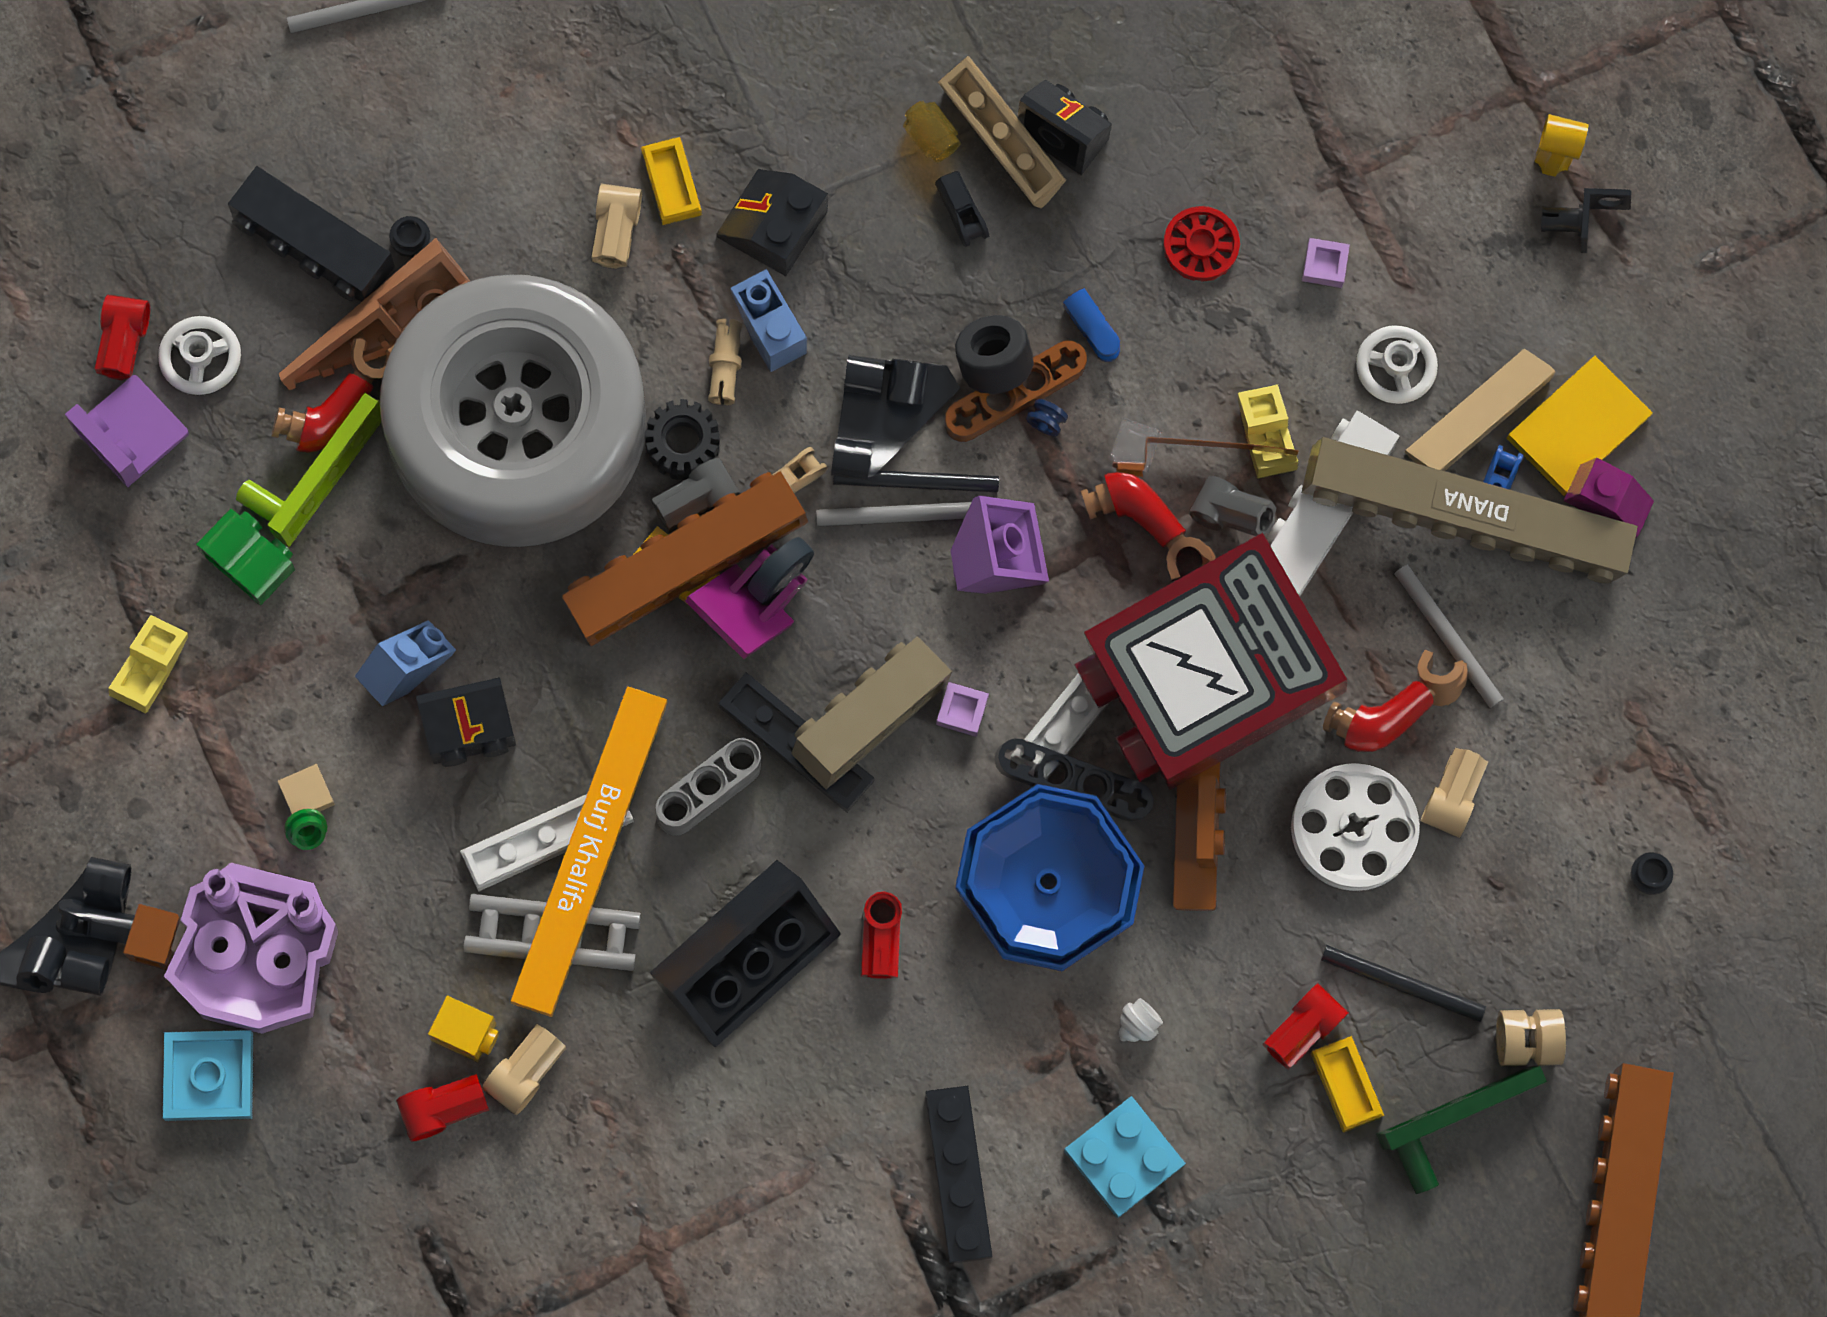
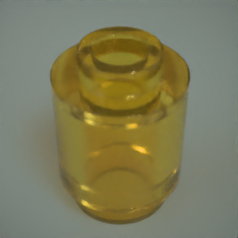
M923 100L919 101L906 111L905 117L907 119L903 124V128L925 157H931L937 163L946 159L958 149L961 144L957 138L958 131L934 101L927 104Z

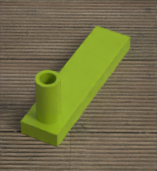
M364 393L285 501L251 480H247L240 487L236 495V501L268 520L267 526L273 536L287 547H290L380 425L381 413L379 402Z

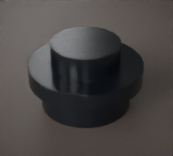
M406 216L400 218L392 225L389 238L393 249L397 253L413 257L430 243L431 234L428 225L422 219Z
M1648 852L1640 855L1633 862L1630 876L1632 883L1639 891L1648 895H1656L1664 892L1671 885L1674 872L1671 863L1666 857L1659 853Z

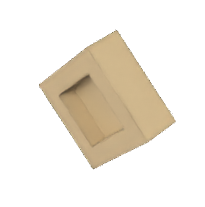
M317 764L278 780L292 814L302 809H315L320 812L335 805Z

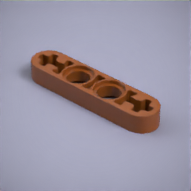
M1063 341L1033 357L1034 366L1031 372H1037L1043 376L1045 380L1044 386L1037 391H1031L1021 384L1008 392H1003L1010 400V405L1005 410L995 411L991 409L986 401L990 394L974 391L958 400L946 412L945 429L947 434L958 442L973 440L1034 405L1037 399H1044L1082 376L1087 363L1085 349L1074 341ZM1065 353L1068 358L1076 356L1075 368L1071 369L1068 365H1063L1056 369L1055 377L1057 379L1053 380L1050 370L1060 364L1061 354ZM1045 362L1049 363V368L1044 364ZM979 402L981 412L987 420L984 421L980 413L971 419L970 429L966 430L963 425L955 427L956 414L961 413L964 418L976 413L977 406L974 403Z

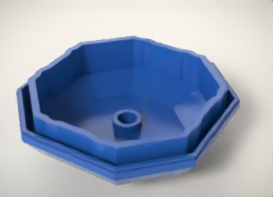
M1037 784L967 829L955 890L1003 960L1064 971L1134 924L1144 864L1097 796ZM1044 876H1051L1055 879L1056 886L1050 890L1045 889L1041 886L1040 880Z

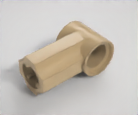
M601 183L596 206V220H598L592 252V262L607 268L627 267L633 227L637 226L640 216L642 189Z
M1455 748L1447 762L1439 786L1434 788L1420 821L1460 838L1474 807L1472 800L1488 761L1470 750Z
M536 1024L511 1057L503 1059L495 1067L484 1082L482 1089L512 1113L518 1115L532 1100L540 1087L539 1082L566 1050V1046L548 1030Z

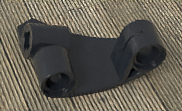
M848 355L838 436L833 453L831 476L870 481L960 389L948 366L892 358V360Z
M91 857L77 881L46 915L25 934L0 952V985L37 993H47L52 991L54 987L101 996L108 981L118 942L93 937L60 934L56 930V922L58 919H61L58 903L64 899H75L98 908L125 913L132 873L131 864Z

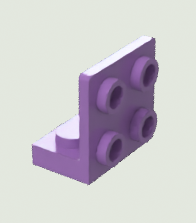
M136 375L126 380L88 414L78 404L65 414L76 434L127 488L189 435L188 429Z

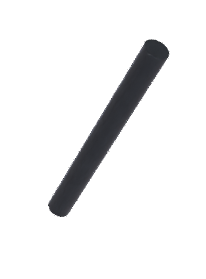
M879 470L870 481L834 476L833 485L998 492L999 476Z
M1326 945L1321 957L1323 962L1481 1022L1484 1016L1486 1006L1332 946Z

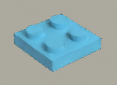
M251 1030L164 1032L163 1119L165 1121L252 1119L253 1032Z
M1132 1096L1064 1149L1066 1155L1117 1219L1186 1164Z

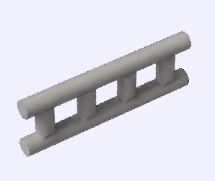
M471 894L469 911L482 912L479 937L465 936L464 952L526 959L547 902ZM592 907L586 924L609 926L606 951L582 949L581 937L572 964L634 971L636 954L623 953L626 928L639 929L641 913ZM499 914L524 917L521 942L496 939Z

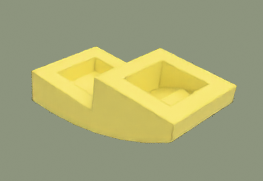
M1278 385L1239 392L1238 402L1248 444L1294 449L1288 430V416ZM1250 450L1257 478L1298 469L1296 455Z
M150 615L129 647L130 656L109 686V696L146 714L172 671L188 638V633Z

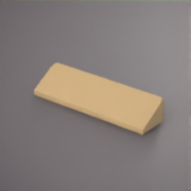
M967 56L946 74L938 84L1031 203L1039 208L1044 207L1065 183V177L973 60Z
M1523 349L1407 448L1405 453L1414 463L1446 471L1553 378L1556 371L1550 365L1526 349Z

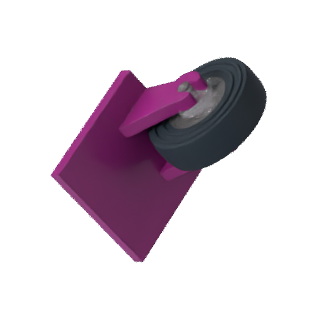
M800 537L790 540L778 550L773 545H770L767 551L764 549L745 571L735 564L690 594L685 602L732 649L745 659L787 630L795 622L783 609L806 584L808 579L802 573L811 562L814 551Z

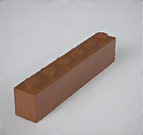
M779 471L774 475L771 472L760 475L749 484L750 489L737 496L735 493L723 496L713 504V510L702 516L693 514L686 517L677 524L678 530L665 537L662 534L651 537L640 546L641 551L628 558L626 555L614 558L604 566V572L592 579L589 576H584L571 583L567 588L569 592L563 594L562 597L590 646L597 644L676 599L685 591H690L709 578L718 575L807 524L806 513L782 472Z
M1622 1063L1614 1070V1074L1609 1073L1607 1076L1604 1098L1610 1099L1608 1116H1602L1598 1131V1140L1604 1141L1602 1158L1597 1157L1595 1159L1592 1172V1182L1598 1184L1596 1200L1591 1199L1589 1201L1586 1213V1225L1592 1226L1590 1243L1584 1242L1580 1255V1268L1586 1269L1584 1284L1577 1286L1573 1304L1574 1311H1579V1317L1640 1316L1674 1075L1672 1072Z

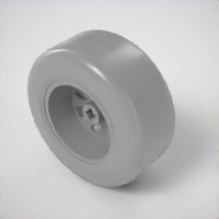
M497 275L476 279L443 293L426 305L408 323L397 339L383 373L380 391L381 423L393 464L401 482L413 500L430 517L454 533L470 540L502 547H526L554 542L584 529L603 515L621 496L632 479L643 451L646 430L645 400L642 376L632 346L621 328L601 306L576 289L557 281L530 275ZM528 362L538 364L551 372L550 378L536 389L528 387L521 382L523 367ZM501 364L506 375L505 384L495 390H489L477 381L476 375L489 367ZM560 396L566 397L569 400L570 409L567 421L557 422L546 419L543 416V404L546 401ZM464 400H472L486 406L485 419L469 426L462 425L459 417L460 403ZM517 406L521 407L522 413L515 411L511 416H508L507 409L514 411ZM539 432L552 442L553 447L543 455L529 459L525 455L522 441L528 435ZM495 433L508 440L506 454L501 460L492 459L478 451L479 444L490 434Z

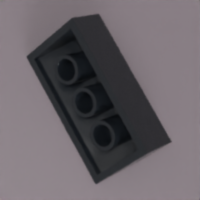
M776 860L654 968L650 974L669 999L713 1047H717L835 941L841 933L804 881Z

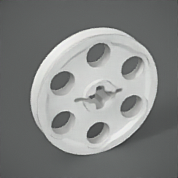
M1343 764L1323 771L1304 788L1292 814V840L1297 855L1304 866L1319 880L1343 890H1369L1389 882L1407 865L1418 843L1419 816L1411 795L1391 774L1371 765ZM1331 779L1344 781L1348 786V796L1342 800H1333L1326 793V783ZM1374 783L1385 785L1390 792L1389 801L1382 805L1373 803L1367 795L1368 787ZM1308 812L1319 813L1325 821L1324 830L1315 834L1307 832L1302 826L1303 815ZM1351 817H1353L1355 822H1366L1371 818H1377L1367 823L1362 829L1360 837L1355 832H1344L1337 837L1333 836L1341 833L1347 827ZM1396 820L1403 822L1408 828V838L1403 842H1394L1389 839L1385 829L1389 822ZM1328 849L1339 852L1343 858L1342 868L1337 871L1326 870L1320 862L1321 853ZM1368 854H1377L1384 860L1385 871L1377 876L1369 875L1363 869V857Z

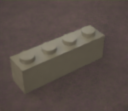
M918 636L907 645L903 642L897 644L886 655L884 659L886 663L877 671L873 667L869 668L855 682L857 688L847 696L843 693L838 694L826 706L825 711L827 713L817 722L813 718L809 719L796 731L794 736L797 739L791 754L826 790L946 687L952 671Z

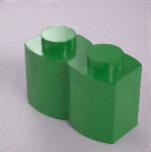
M230 509L204 535L196 546L199 552L212 565L261 606L295 571L293 563L289 560L293 553L278 539L274 538L272 542H269L259 533L263 527L249 513L244 511L239 515Z

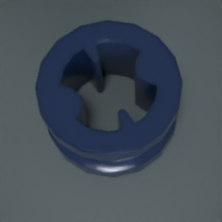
M1037 399L1033 405L1035 412L1028 413L1026 417L1027 422L1044 434L1058 436L1061 432L1059 424L1066 423L1068 419L1067 413L1049 401Z

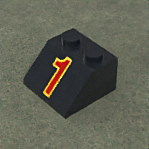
M1045 79L1025 93L1019 102L1017 118L1039 146L1081 176L1109 140L1112 123L1108 121L1107 116L1098 108L1093 106L1086 107L1077 101L1074 94L1063 85H1053Z
M758 169L718 230L716 237L782 275L787 276L828 211V193L793 173Z
M500 677L416 696L430 755L434 764L442 763L443 767L457 766L465 763L468 756L483 753L484 757H496L509 751L508 747L516 746Z

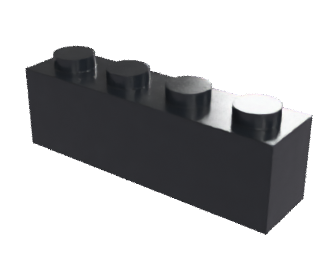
M258 166L254 168L228 202L233 217L232 223L239 230L249 236H252L255 232L267 240L265 244L274 253L283 258L287 255L292 256L300 262L299 267L305 273L315 279H319L321 276L334 284L332 287L340 296L349 301H353L356 298L362 302L381 286L395 267L391 252Z

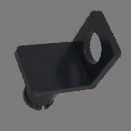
M1584 188L1583 204H1579V208L1542 206L1541 232H1578V236L1581 237V253H1587L1590 209L1630 210L1632 191L1626 189ZM1603 198H1616L1620 200L1606 201Z

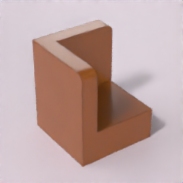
M138 904L123 953L130 961L167 970L175 954L171 947L180 922L179 915Z

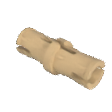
M726 319L716 321L715 349L709 358V366L712 367V378L708 401L717 405H721V395L725 399L724 405H732L735 402L736 372L741 369L742 363L738 353L743 324L734 319H730V327L726 325Z

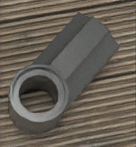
M714 458L695 468L689 474L687 480L654 497L652 504L664 526L671 532L677 529V524L686 517L693 514H699L700 516L707 511L713 510V504L723 496L730 493H735L737 496L741 492L721 459Z
M1208 476L1189 511V515L1199 524L1212 530L1219 531L1225 526L1257 536L1262 532L1263 534H1269L1275 524L1276 506L1270 500L1239 491L1233 484L1222 478Z

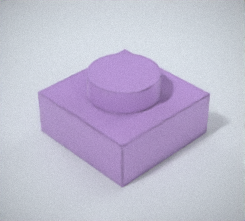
M1309 238L1302 281L1342 288L1350 245Z
M948 682L936 725L977 737L989 694Z

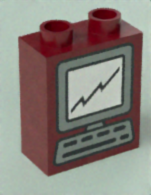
M1263 532L1085 631L1084 635L1093 654L1074 664L1098 709L1118 698L1134 727L1118 735L1115 739L1139 782L1159 771L1170 790L1347 692V678Z

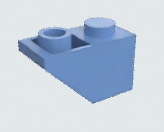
M767 269L730 288L750 338L770 372L807 353V337Z
M428 620L378 643L355 677L384 706L411 692L449 659L456 649L448 642L443 633Z

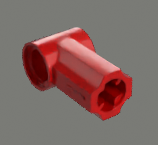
M106 295L101 311L100 322L103 332L95 364L97 374L115 380L129 379L132 376L140 337L146 335L151 312L149 301Z
M885 891L876 892L865 903L862 913L861 977L872 979L898 978L902 905L899 899L892 893ZM877 903L888 904L894 912V918L888 923H878L873 920L870 909Z
M1319 983L1293 1007V1013L1262 1044L1269 1055L1288 1070L1309 1051L1319 1038L1323 1040L1349 1013Z
M477 1074L433 1089V1087L421 1088L396 1099L411 1142L432 1137L446 1130L447 1125L489 1111Z

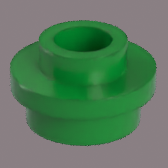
M302 809L293 813L287 819L284 826L287 840L302 850L318 847L324 841L327 832L325 817L315 809Z

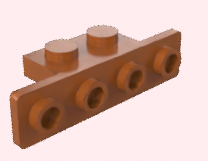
M1221 762L1177 786L1173 906L1176 910L1214 911L1216 909L1218 855L1225 854V830H1219V814L1226 813V788H1220Z

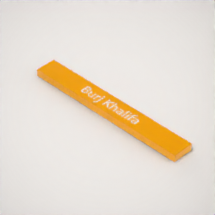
M627 686L512 995L511 1004L549 1017L553 1016L666 709L667 699Z

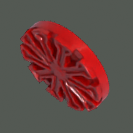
M1196 206L1185 209L1173 217L1166 228L1163 240L1165 258L1171 268L1176 270L1183 278L1193 281H1213L1225 275L1237 259L1240 248L1238 230L1227 215L1215 208ZM1200 215H1206L1208 219L1206 225L1200 224ZM1182 220H1190L1192 229L1190 230L1184 225ZM1220 221L1224 224L1219 230H1213L1215 223ZM1177 231L1184 238L1173 237L1172 232ZM1226 236L1232 237L1231 242L1219 241ZM1172 247L1185 248L1176 254L1172 253L1171 250ZM1219 252H1229L1231 256L1230 258H1225ZM1192 256L1187 267L1180 264L1181 261ZM1210 259L1219 265L1220 268L1213 270ZM1199 260H1201L1204 272L1195 271Z

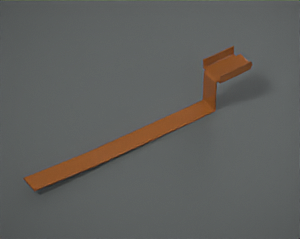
M1147 437L1145 441L1144 463L1113 462L1112 467L1116 468V472L1130 473L1137 477H1143L1147 458V443L1249 449L1289 455H1298L1299 450L1245 443Z

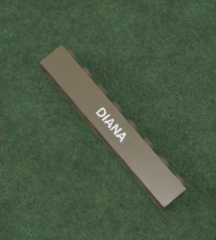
M1322 437L1312 445L1301 492L1313 496L1312 500L1321 505L1336 506L1337 503L1353 507L1352 512L1360 516L1376 517L1377 514L1392 518L1391 522L1399 527L1416 528V525L1431 529V534L1438 538L1451 540L1460 537L1471 540L1470 545L1481 550L1491 551L1499 548L1510 551L1509 556L1514 559L1527 562L1534 561V559L1549 562L1548 567L1553 570L1566 573L1573 572V570L1588 573V579L1606 584L1612 583V580L1615 581L1628 573L1638 528L1636 525L1326 437Z

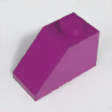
M1597 457L1580 464L1564 499L1565 502L1580 510L1638 526L1635 538L1639 536L1654 503V500L1633 476Z

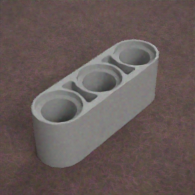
M737 738L729 742L665 791L656 803L657 822L660 828L665 833L673 836L682 835L753 782L761 770V755L758 746L749 739ZM738 753L749 754L754 760L749 768L743 770L733 767L730 761ZM711 778L720 784V789L713 795H704L697 789L698 784L704 779ZM672 804H679L686 808L687 813L683 819L671 821L664 816V811Z

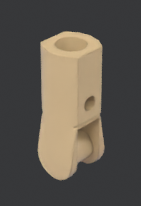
M812 447L801 451L784 467L774 473L782 472L794 494L818 479L828 469L825 463L820 464L813 456L815 451ZM799 466L806 472L800 479L792 472Z

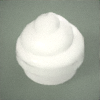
M1139 998L1134 1004L1129 1002L1122 1009L1123 1014L1120 1017L1122 1027L1119 1029V1037L1121 1041H1150L1158 1034L1157 1028L1163 1024V1021L1147 1002Z

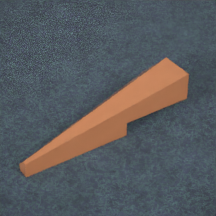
M435 238L279 373L281 381L289 390L296 388L297 383L319 375L324 378L334 374L335 369L351 364V351L355 339L366 341L363 351L364 362L386 355L385 351L395 345L405 327L418 312L443 293L461 284L470 282V280L452 256Z

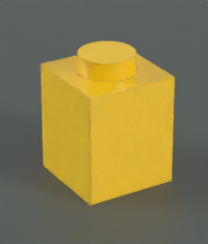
M447 995L428 1035L432 1042L478 1062L482 1053L490 1054L499 1036V1031L494 1029L497 1024L494 1016Z

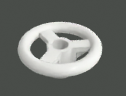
M194 316L176 323L164 335L158 352L159 367L165 379L176 389L193 395L213 393L226 386L235 376L241 360V348L235 333L225 323L206 316ZM202 328L218 333L222 339L212 342L210 337L201 331H192L185 336L182 334L193 329ZM173 345L180 350L182 358L190 365L189 381L180 377L172 366L171 350ZM196 349L205 350V353L200 357L192 356ZM228 352V362L224 370L214 379L203 382L204 368L210 364L212 358Z
M1387 326L1374 331L1363 341L1356 358L1357 373L1363 386L1373 396L1388 403L1403 404L1420 398L1431 388L1437 375V357L1430 342L1421 333L1404 326ZM1389 338H1402L1411 342L1398 340L1390 343L1384 353L1373 351V348L1378 343ZM1421 351L1425 359V372L1421 381L1411 388L1408 374L1414 368L1417 354ZM1400 358L1404 362V366L1394 365L1391 359ZM1368 364L1385 368L1386 372L1394 377L1397 391H1391L1380 386L1373 379Z

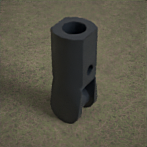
M954 171L940 177L935 182V185L950 214L962 244L967 247L970 246V241L981 236L984 239L989 238L987 225L977 209L960 172ZM972 215L974 222L964 226L961 219Z
M64 899L58 903L61 919H58L56 922V930L63 935L93 937L126 944L135 915L98 908L75 899Z

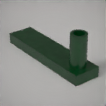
M1529 1066L1376 1133L1383 1150H1397L1415 1194H1420L1439 1185L1420 1141L1421 1137L1547 1082L1540 1066Z

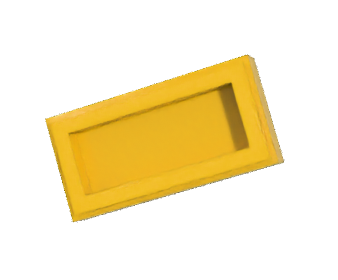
M677 137L642 146V156L662 225L701 216L702 210L681 138Z
M1352 1036L1311 1052L1342 1132L1349 1131L1384 1116Z

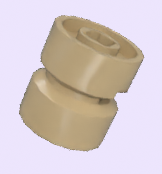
M1560 1009L1536 1010L1532 1016H1528L1524 1010H1500L1496 1023V1044L1500 1065L1526 1066L1530 1059H1533L1538 1066L1562 1065L1566 1051V1033L1562 1011ZM1525 1029H1529L1530 1047H1525Z

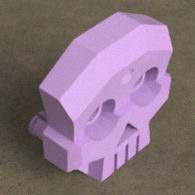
M230 863L220 871L219 869L209 871L205 875L203 882L190 887L181 917V922L187 929L164 977L203 1019L263 1034L313 1017L320 967L330 963L338 935L336 924L323 906L314 883ZM252 910L272 916L258 927ZM222 939L228 942V947L224 952H214L213 946L215 942ZM281 955H287L290 957L289 966L283 969L277 968L275 965L276 959Z

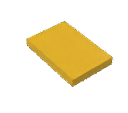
M1593 356L1510 432L1506 439L1565 496L1580 464L1596 457L1604 460L1648 420L1653 412L1596 356Z

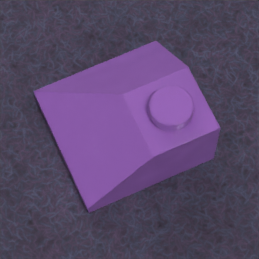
M986 496L973 498L950 550L957 590L987 594L1042 585L1049 582L1034 503Z

